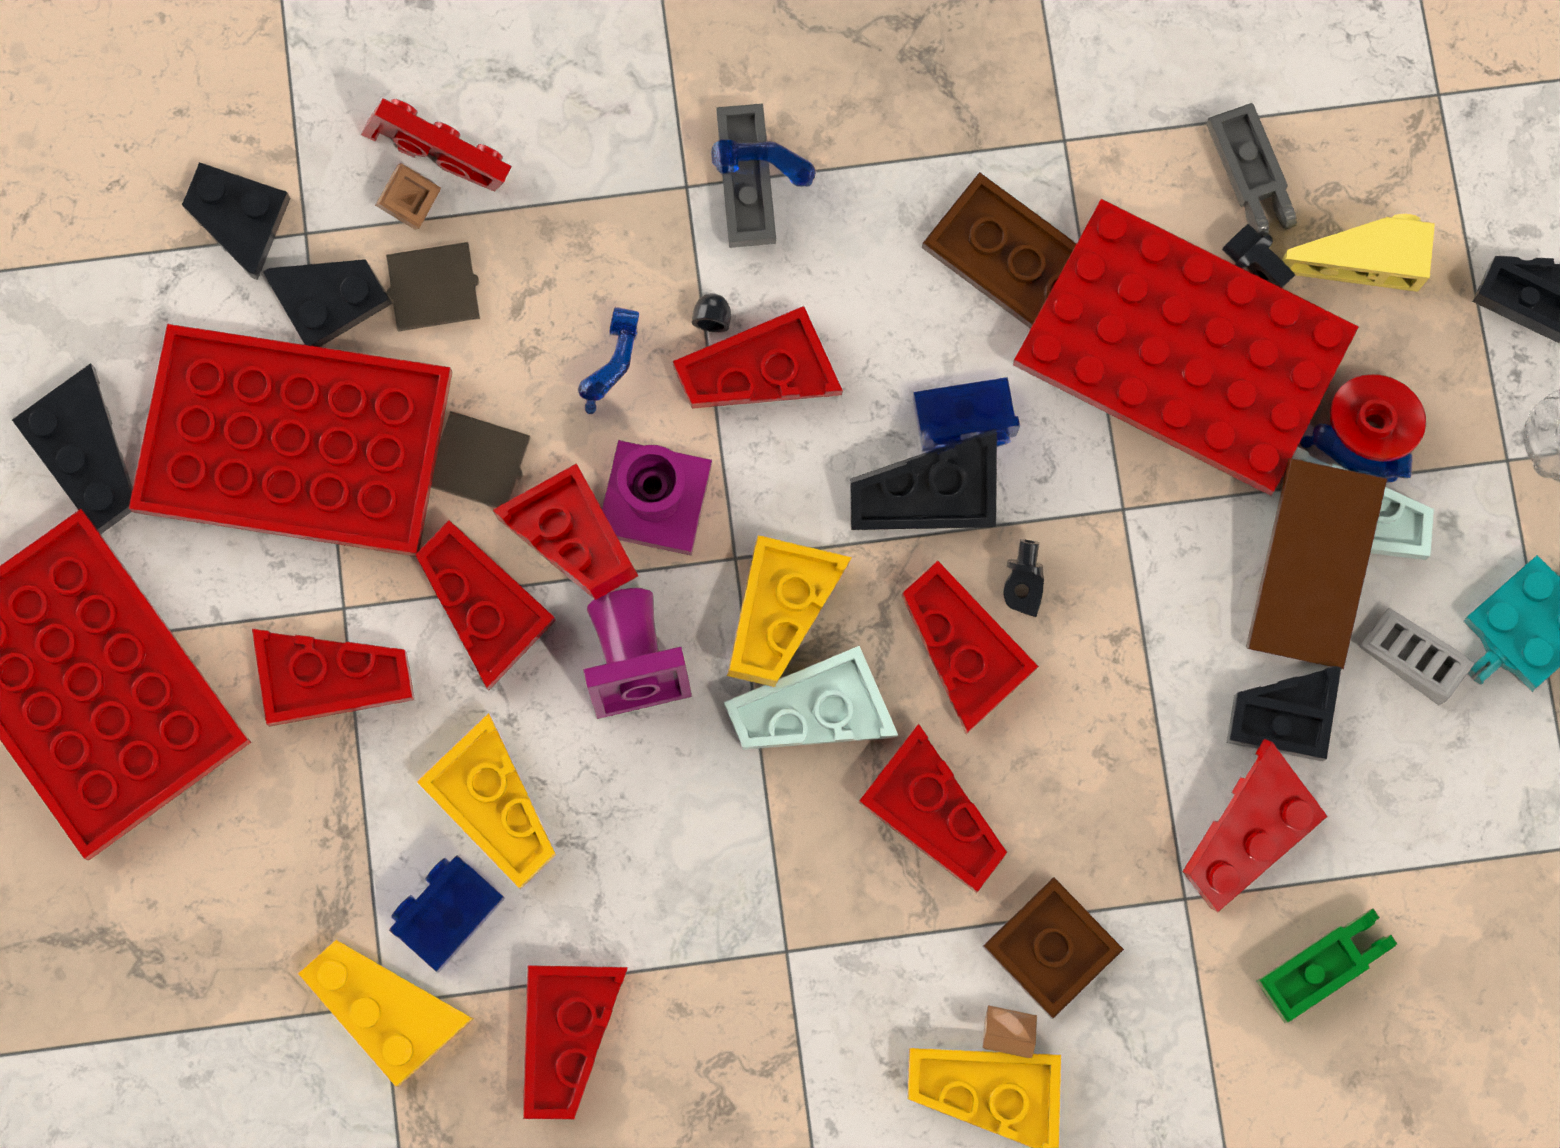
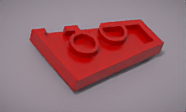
M804 306L672 361L674 370L692 409L841 396L843 394L842 387Z
M450 520L415 554L488 691L556 621L551 613Z
M939 561L935 562L902 593L903 601L967 735L1035 672L1039 666Z
M252 629L265 720L269 727L415 700L408 655L404 649L353 642L343 643L315 639L310 636H292Z
M918 723L858 803L977 893L1005 857L1007 851L975 804L970 801L953 772L946 762L941 759L928 740L929 737Z
M1266 739L1263 740L1255 754L1258 758L1245 778L1240 777L1231 793L1234 796L1218 821H1213L1182 871L1207 905L1216 912L1223 909L1328 817L1274 743Z
M527 966L523 1119H575L628 967Z

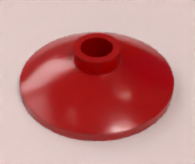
M1378 374L1357 376L1344 383L1338 389L1331 402L1330 421L1336 436L1345 447L1363 458L1374 461L1400 459L1410 454L1419 445L1424 436L1426 414L1421 401L1408 386L1394 378ZM1368 422H1375L1380 429L1372 427Z

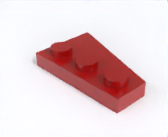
M382 98L361 133V136L375 142L379 134L387 136L398 145L399 152L413 158L415 156L427 157L428 154L437 158L436 164L442 170L494 192L505 182L512 167L502 161L503 156L495 149L482 144H478L475 147L460 139V133L453 127L442 122H435L434 125L417 116L418 111L414 107L398 99H392L390 102Z
M577 463L492 510L502 524L595 600L639 576Z

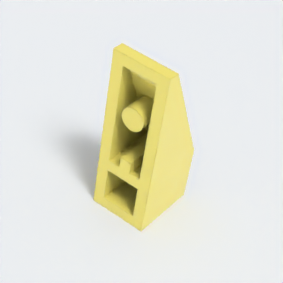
M1397 214L1288 249L1281 260L1296 276L1418 292L1430 278L1435 223L1422 222L1420 217L1412 214Z

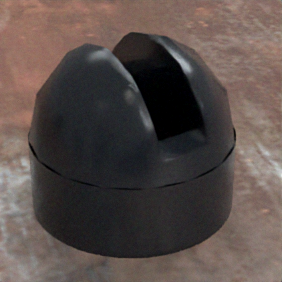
M716 293L705 294L698 299L693 311L692 325L709 332L728 331L731 309L726 299Z

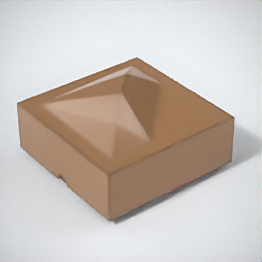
M400 163L393 171L375 206L417 230L421 227L441 187Z
M988 1005L984 1020L982 1048L1032 1058L1036 1045L1037 1015Z

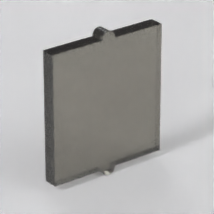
M468 242L386 255L391 284L387 294L390 299H393L398 332L480 319L476 286L480 281L478 276L473 273Z
M450 411L439 443L431 488L493 508L499 507L510 500L516 480L523 477V472L520 468L531 439L530 435Z

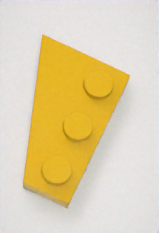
M758 535L753 550L727 676L775 687L852 557Z
M488 713L429 769L417 783L519 889H522L556 856V853L499 732Z
M335 940L298 973L396 1087H399L474 1019L338 940Z
M909 1048L908 1100L1031 1148H1059L1061 1055L1033 1054L1032 1058H1025L1002 1052Z

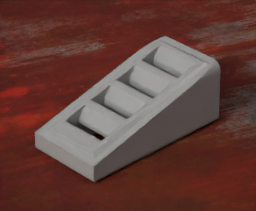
M1391 608L1385 611L1360 645L1361 649L1438 706L1451 697L1474 665V662L1461 652ZM1395 627L1401 633L1389 650H1386L1380 645L1392 628ZM1411 639L1417 645L1404 661L1397 656ZM1427 651L1434 657L1423 672H1421L1415 666ZM1444 663L1450 669L1439 683L1432 678Z

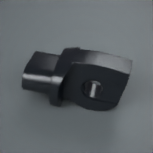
M1249 223L1222 248L1236 263V266L1242 269L1247 266L1254 275L1281 288L1295 276L1294 272L1269 249L1273 243V237L1270 234L1262 237Z
M1020 539L1017 559H1009L1007 561V567L1012 569V573L1004 583L1003 595L1010 609L1037 617L1044 585L1043 565L1037 563L1039 542ZM1019 584L1026 585L1029 589L1028 594L1018 596L1015 593L1016 586Z

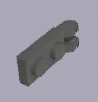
M1249 103L1209 117L1206 125L1241 207H1245L1248 223L1262 237L1270 233L1269 223L1264 215L1265 213L1260 201L1272 197L1273 209L1282 227L1286 230L1296 226V213L1286 191L1288 184L1254 104Z

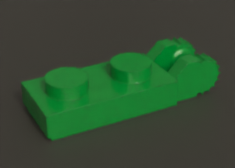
M1374 908L1360 915L1344 927H1336L1256 980L1284 1023L1292 1021L1370 969V963L1397 945L1392 935L1383 936L1360 953L1350 939L1357 933L1372 927L1375 921L1380 918Z

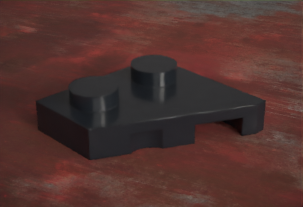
M199 162L182 206L224 251H227L251 278L258 280L291 198L286 191Z
M1495 256L1488 265L1472 302L1560 343V264H1555L1554 258L1536 257L1532 260H1522L1519 257Z
M366 259L275 267L263 271L304 345L321 347L393 304Z
M1332 666L1322 671L1300 677L1295 676L1267 686H1259L1237 692L1233 699L1226 743L1258 749L1263 740L1266 739L1273 742L1282 754L1325 761L1328 755L1341 667Z

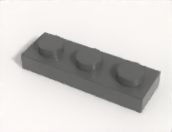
M763 103L716 107L729 248L776 244Z

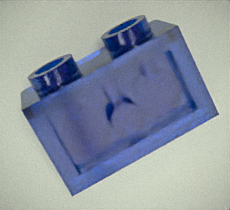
M1008 377L913 392V403L922 452L934 450L995 429L997 432V447L1010 443V438L1016 437L1019 431V417L1015 416Z
M458 855L451 861L446 858L439 861L425 878L430 885L417 899L412 895L408 896L391 915L395 923L389 931L395 937L402 940L438 973L505 899L501 893Z

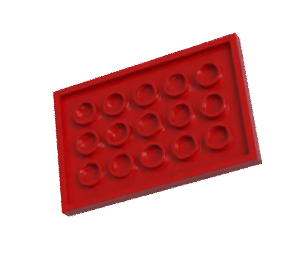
M1100 199L1018 351L1013 366L1272 496L1286 470L1288 458H1292L1359 326Z
M167 324L129 509L133 513L416 557L415 554L420 550L453 373L451 367Z
M79 509L0 565V741L81 856L89 861L252 742L82 509Z

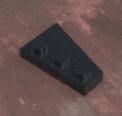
M90 363L13 418L12 421L77 509H82L95 528L102 534L132 512L129 509L133 487L123 455L119 451L111 425L113 423L109 410L104 403L99 387L100 382L96 369Z
M992 429L850 478L851 530L996 527V430Z

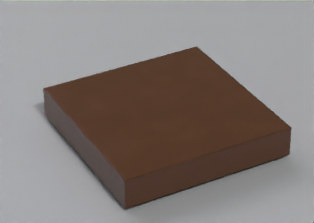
M1055 877L982 946L1051 1019L1056 1017L1124 950Z

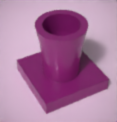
M618 440L602 507L618 539L624 542L692 556L712 469V460L673 452L660 445H640ZM651 486L662 487L661 491L654 495L645 492Z
M643 588L620 589L609 592L597 600L594 599L588 604L586 609L598 635L606 661L604 665L583 669L587 689L597 719L692 697L682 647L663 651L658 649L654 621V596L650 590Z

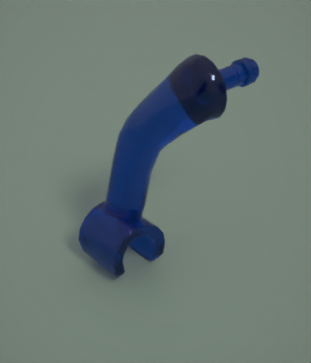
M725 139L715 142L711 149L712 164L716 166L721 174H730L738 171V161L761 160L773 164L797 187H808L815 178L816 170L810 161L776 142L766 141L737 144L736 141Z
M621 307L614 308L610 324V335L618 336L615 352L608 363L582 380L578 386L579 395L586 400L585 411L588 414H593L596 411V401L604 398L607 392L626 374L630 367L633 344L638 334V311Z
M1325 423L1316 425L1313 435L1304 436L1300 441L1301 446L1304 448L1316 445L1319 450L1349 471L1386 478L1387 483L1395 482L1398 478L1408 479L1412 475V454L1392 461H1374L1363 458L1350 451L1340 440L1332 426Z

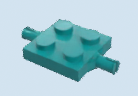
M1538 555L1530 560L1464 620V623L1481 639L1487 652L1474 663L1468 672L1472 678L1479 670L1487 666L1474 679L1476 683L1482 685L1488 677L1502 667L1515 674L1533 692L1560 668V576Z

